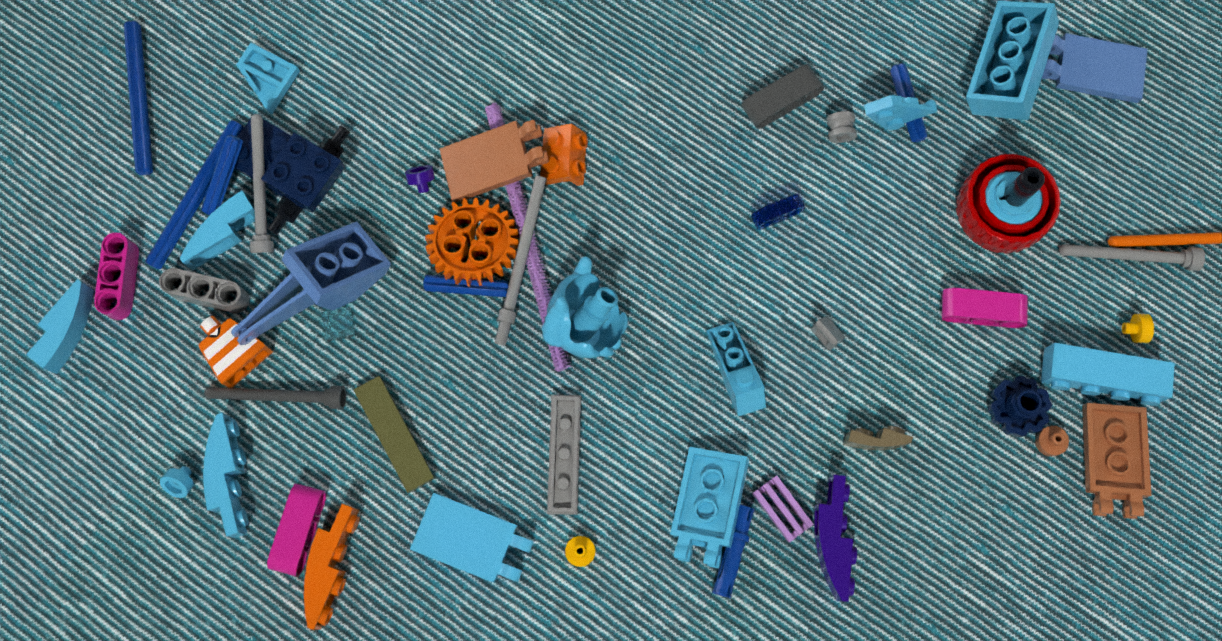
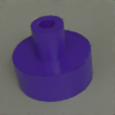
M423 165L405 171L408 185H417L418 193L429 191L428 182L435 179L433 166Z

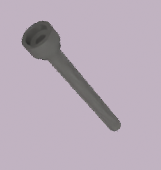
M331 386L330 388H325L324 391L208 387L204 391V395L208 399L323 403L324 406H329L330 409L343 410L346 403V389L344 386Z

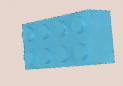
M997 2L966 95L972 115L1029 120L1059 25L1054 3Z

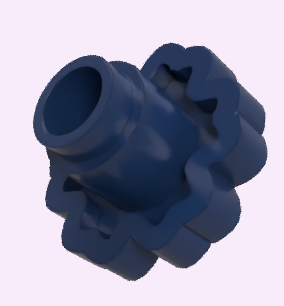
M1018 376L1012 381L1003 380L991 391V398L994 402L989 404L988 411L994 424H1002L1005 434L1015 437H1023L1028 432L1035 434L1041 431L1043 426L1049 422V416L1046 411L1051 409L1052 403L1045 389H1037V382L1034 379Z

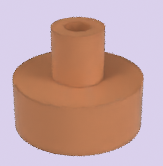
M1048 426L1036 434L1035 444L1043 455L1053 457L1067 450L1069 437L1062 428Z

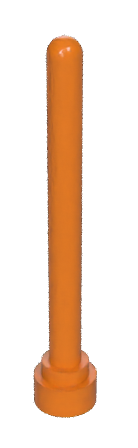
M1222 232L1111 236L1108 238L1107 243L1110 247L1222 244Z

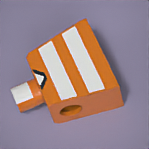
M210 316L200 325V328L207 334V337L198 346L220 383L228 388H233L272 354L273 350L258 338H255L246 345H240L237 342L238 337L235 338L231 334L232 329L238 324L236 321L229 318L221 324L215 316Z

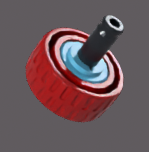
M1001 154L988 158L968 175L957 196L956 213L963 231L974 243L982 248L1005 254L1020 252L1041 240L1054 226L1060 213V192L1053 176L1037 161L1018 154Z

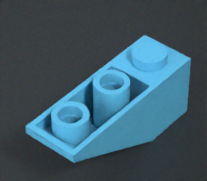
M734 322L706 330L727 393L737 416L766 408L764 385Z

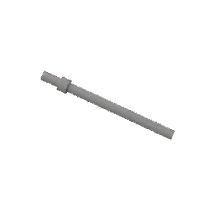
M535 176L504 306L503 309L499 310L497 318L500 322L495 344L506 346L510 326L515 322L517 313L514 310L546 178L542 176Z

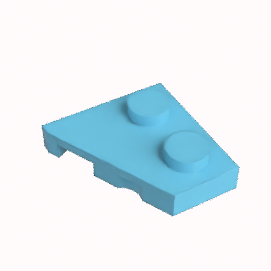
M253 43L249 44L236 64L270 114H273L300 72L296 65Z
M889 95L864 104L866 116L886 130L900 129L904 126V123L938 112L934 100H929L919 105L918 98H903L896 95Z

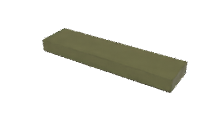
M377 376L355 388L353 391L407 493H411L434 480L435 477L382 378Z

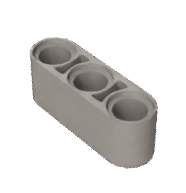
M177 268L165 270L159 278L160 288L180 301L231 313L243 312L249 305L250 298L248 293L237 283ZM182 279L181 285L173 290L174 283ZM205 286H210L208 293L200 296L201 290ZM237 292L236 299L228 303L229 295Z

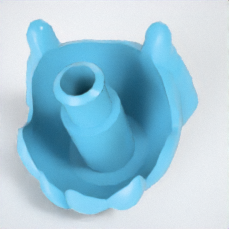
M584 256L579 260L573 274L567 276L559 283L547 307L545 322L541 328L543 332L542 338L548 345L561 347L568 353L580 358L611 357L614 351L619 349L622 344L621 335L627 329L628 317L625 312L621 314L619 312L617 294L609 287H599L600 280L591 272L592 261L589 257Z

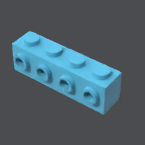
M1053 343L1044 348L1041 383L1051 384V388L1055 390L1075 388L1081 389V393L1085 395L1105 393L1111 394L1110 398L1114 400L1126 401L1134 398L1140 399L1141 404L1157 406L1160 405V402L1168 400L1173 396L1175 363Z

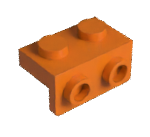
M572 123L544 128L542 149L547 151L549 162L541 165L540 176L546 178L545 185L568 181L577 186L584 184V175L586 173L585 155L588 146L587 134Z

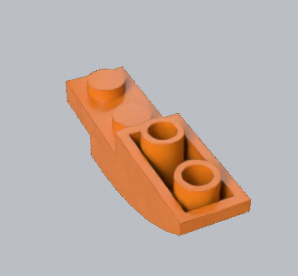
M341 504L330 531L318 528L311 545L304 579L305 617L307 628L311 630H321L322 626H326L329 623L334 610L331 608L335 596H340L346 584V579L343 578L346 571L335 566L337 562L340 563L343 560L348 547L345 545L349 533L353 534L355 532L360 517L357 516L359 513L358 509L345 504Z

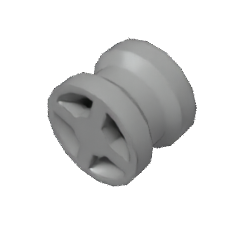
M841 111L830 114L827 117V125L831 128V131L828 133L830 142L844 143L852 141L857 137V131L853 128V123L855 122L853 112Z

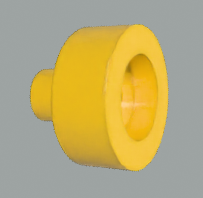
M1134 314L1130 322L1122 323V333L1130 334L1134 343H1149L1154 334V323L1151 315Z
M585 536L572 538L565 548L567 560L576 567L589 565L594 560L596 553L593 542ZM578 549H583L581 554L577 553Z

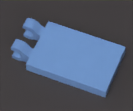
M1065 33L1062 38L1055 35L1050 54L1059 55V62L1048 59L1042 79L1056 80L1055 88L1138 103L1143 98L1148 49Z

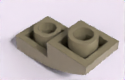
M895 426L882 428L877 432L876 437H873L872 431L856 428L855 431L850 430L846 433L843 445L863 450H890L912 443L913 437L905 435L904 429Z

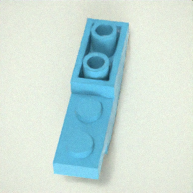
M220 413L214 419L206 444L203 469L204 495L207 510L221 513L226 536L237 538L247 535L246 526L249 524L247 513L244 508L241 509L239 497L242 496L240 484L237 479L234 480L235 476L245 474L243 465L246 464V456L242 447L238 445L237 436L240 435L236 420L224 413Z

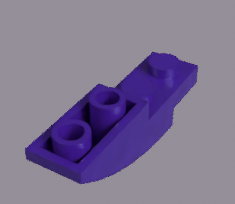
M832 475L828 478L826 504L819 503L814 506V536L821 569L836 601L849 602V596H853L855 589V579L850 576L851 565H855L857 561V547L853 546V539L842 538L841 532L845 533L847 529V515L843 514L844 502L849 500L850 485L845 484L846 476Z

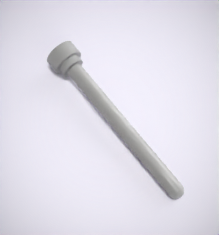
M254 114L251 117L255 235H252L253 241H250V253L274 252V243L270 241V235H267L265 183L261 180L265 173L263 118L259 114Z
M1063 244L1059 247V253L1064 256L1175 263L1186 270L1200 271L1205 263L1204 249L1188 247L1181 252Z

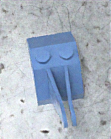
M357 221L287 249L282 262L291 273L245 319L232 329L231 334L235 338L238 337L237 342L240 345H246L264 332L313 304L332 311L355 301L387 273L391 263Z

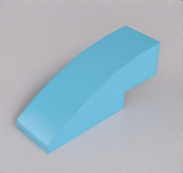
M242 190L212 212L187 243L180 256V260L192 271L242 242L237 232L255 222L254 204Z
M77 279L37 324L46 332L26 355L43 369L57 374L71 356L86 326L92 306L94 289Z

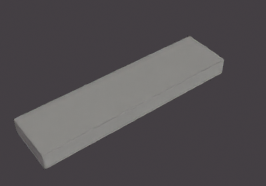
M551 395L547 514L578 515L581 395Z

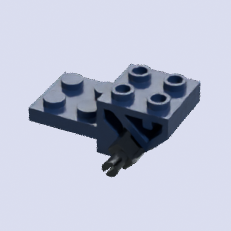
M250 119L237 136L243 140V144L234 169L253 180ZM263 119L265 173L261 180L265 183L267 189L281 198L273 210L277 216L270 226L267 227L273 234L278 236L285 223H293L302 210L313 213L345 168L342 160L339 159L344 151L341 144L350 134L346 128L339 126L331 139L324 138L321 144L316 146L298 134L293 133L291 136Z

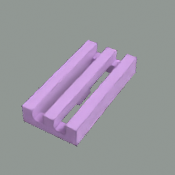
M777 475L752 493L788 543L814 525ZM773 485L776 486L803 522V525L800 526L771 488ZM767 492L795 531L789 532L762 493Z

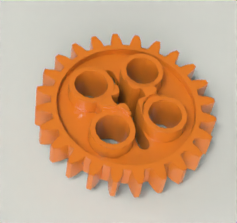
M464 198L460 207L455 202H452L453 210L451 211L443 207V217L434 215L433 218L436 225H428L430 234L425 235L428 244L425 248L427 254L430 255L428 256L430 263L435 264L436 272H443L445 280L454 276L456 285L462 279H465L467 287H470L472 280L475 279L479 286H482L483 278L485 277L491 283L494 282V273L503 276L502 266L506 268L512 267L510 259H515V249L518 248L519 244L517 239L519 238L518 229H514L515 221L514 219H509L508 211L500 213L499 204L490 208L488 199L483 205H479L478 198L473 200V204H468ZM479 221H482V222L480 223L479 227H477V230H476V226H477L478 222H479ZM461 224H470L468 227L459 228ZM490 231H495V232H497V233H496L495 235H493V236H487V235H485L487 232H490ZM451 248H460L457 252H448ZM469 255L467 261H466L465 263H463L464 260L466 259V256ZM480 255L487 256L484 260H475Z

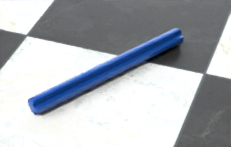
M128 21L124 23L134 162L136 173L145 176L152 174L153 164L141 26L137 21Z
M231 120L227 124L147 256L145 262L156 269H161L207 193L226 136H238L244 128L238 122Z

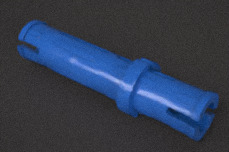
M744 505L739 507L731 548L725 547L716 582L712 590L714 594L730 599L732 597L745 543L749 542L750 539L748 532L755 511L753 508Z

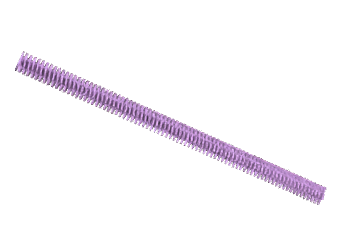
M492 103V105L485 107L490 130L505 124L503 122L504 119H502L504 116H501L503 113H500L502 111L500 110L501 106H498L497 103ZM517 181L505 185L511 203L510 206H512L511 209H513L512 213L520 239L528 205H525L527 203L524 201L526 198H523L525 195H522L524 194L522 192L523 189H521L523 186L520 185L522 182ZM532 236L526 265H528L527 269L529 275H531L530 279L534 289L533 292H535L534 295H536V302H538L537 305H539L538 309L541 312V322L544 323L547 307L551 299L549 296L552 294L548 293L551 290H547L550 287H546L549 285L545 283L548 280H544L547 277L543 273L545 270H542L545 268L542 267L544 264L540 263L543 260H539L542 257H538L541 255L538 254L540 250H536L539 249L537 247L538 244H536L538 241L534 240L537 238ZM549 347L550 353H552L554 370L560 372L571 367V365H567L570 362L566 361L569 358H565L568 356L565 355V353H568L567 351H564L561 347Z

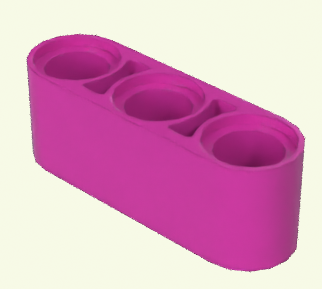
M117 232L107 235L102 242L94 305L99 312L109 318L123 320L129 316L133 306L139 248L134 242ZM124 245V249L117 253L118 248ZM121 272L118 280L113 282L114 276ZM117 299L116 306L110 310L111 303Z
M947 288L942 291V320L953 323L1005 328L1026 327L1028 322V296L1019 293Z
M298 483L293 485L267 560L268 569L295 577L300 576L325 505L326 491Z

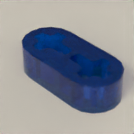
M795 194L755 211L751 218L756 229L761 230L801 213L806 207L800 195Z

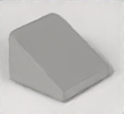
M827 316L819 319L811 328V331L828 350H832L845 339L843 333Z

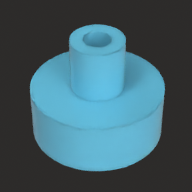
M182 466L180 469H168L160 479L162 489L173 497H186L194 486V482L190 477L192 471L186 466Z

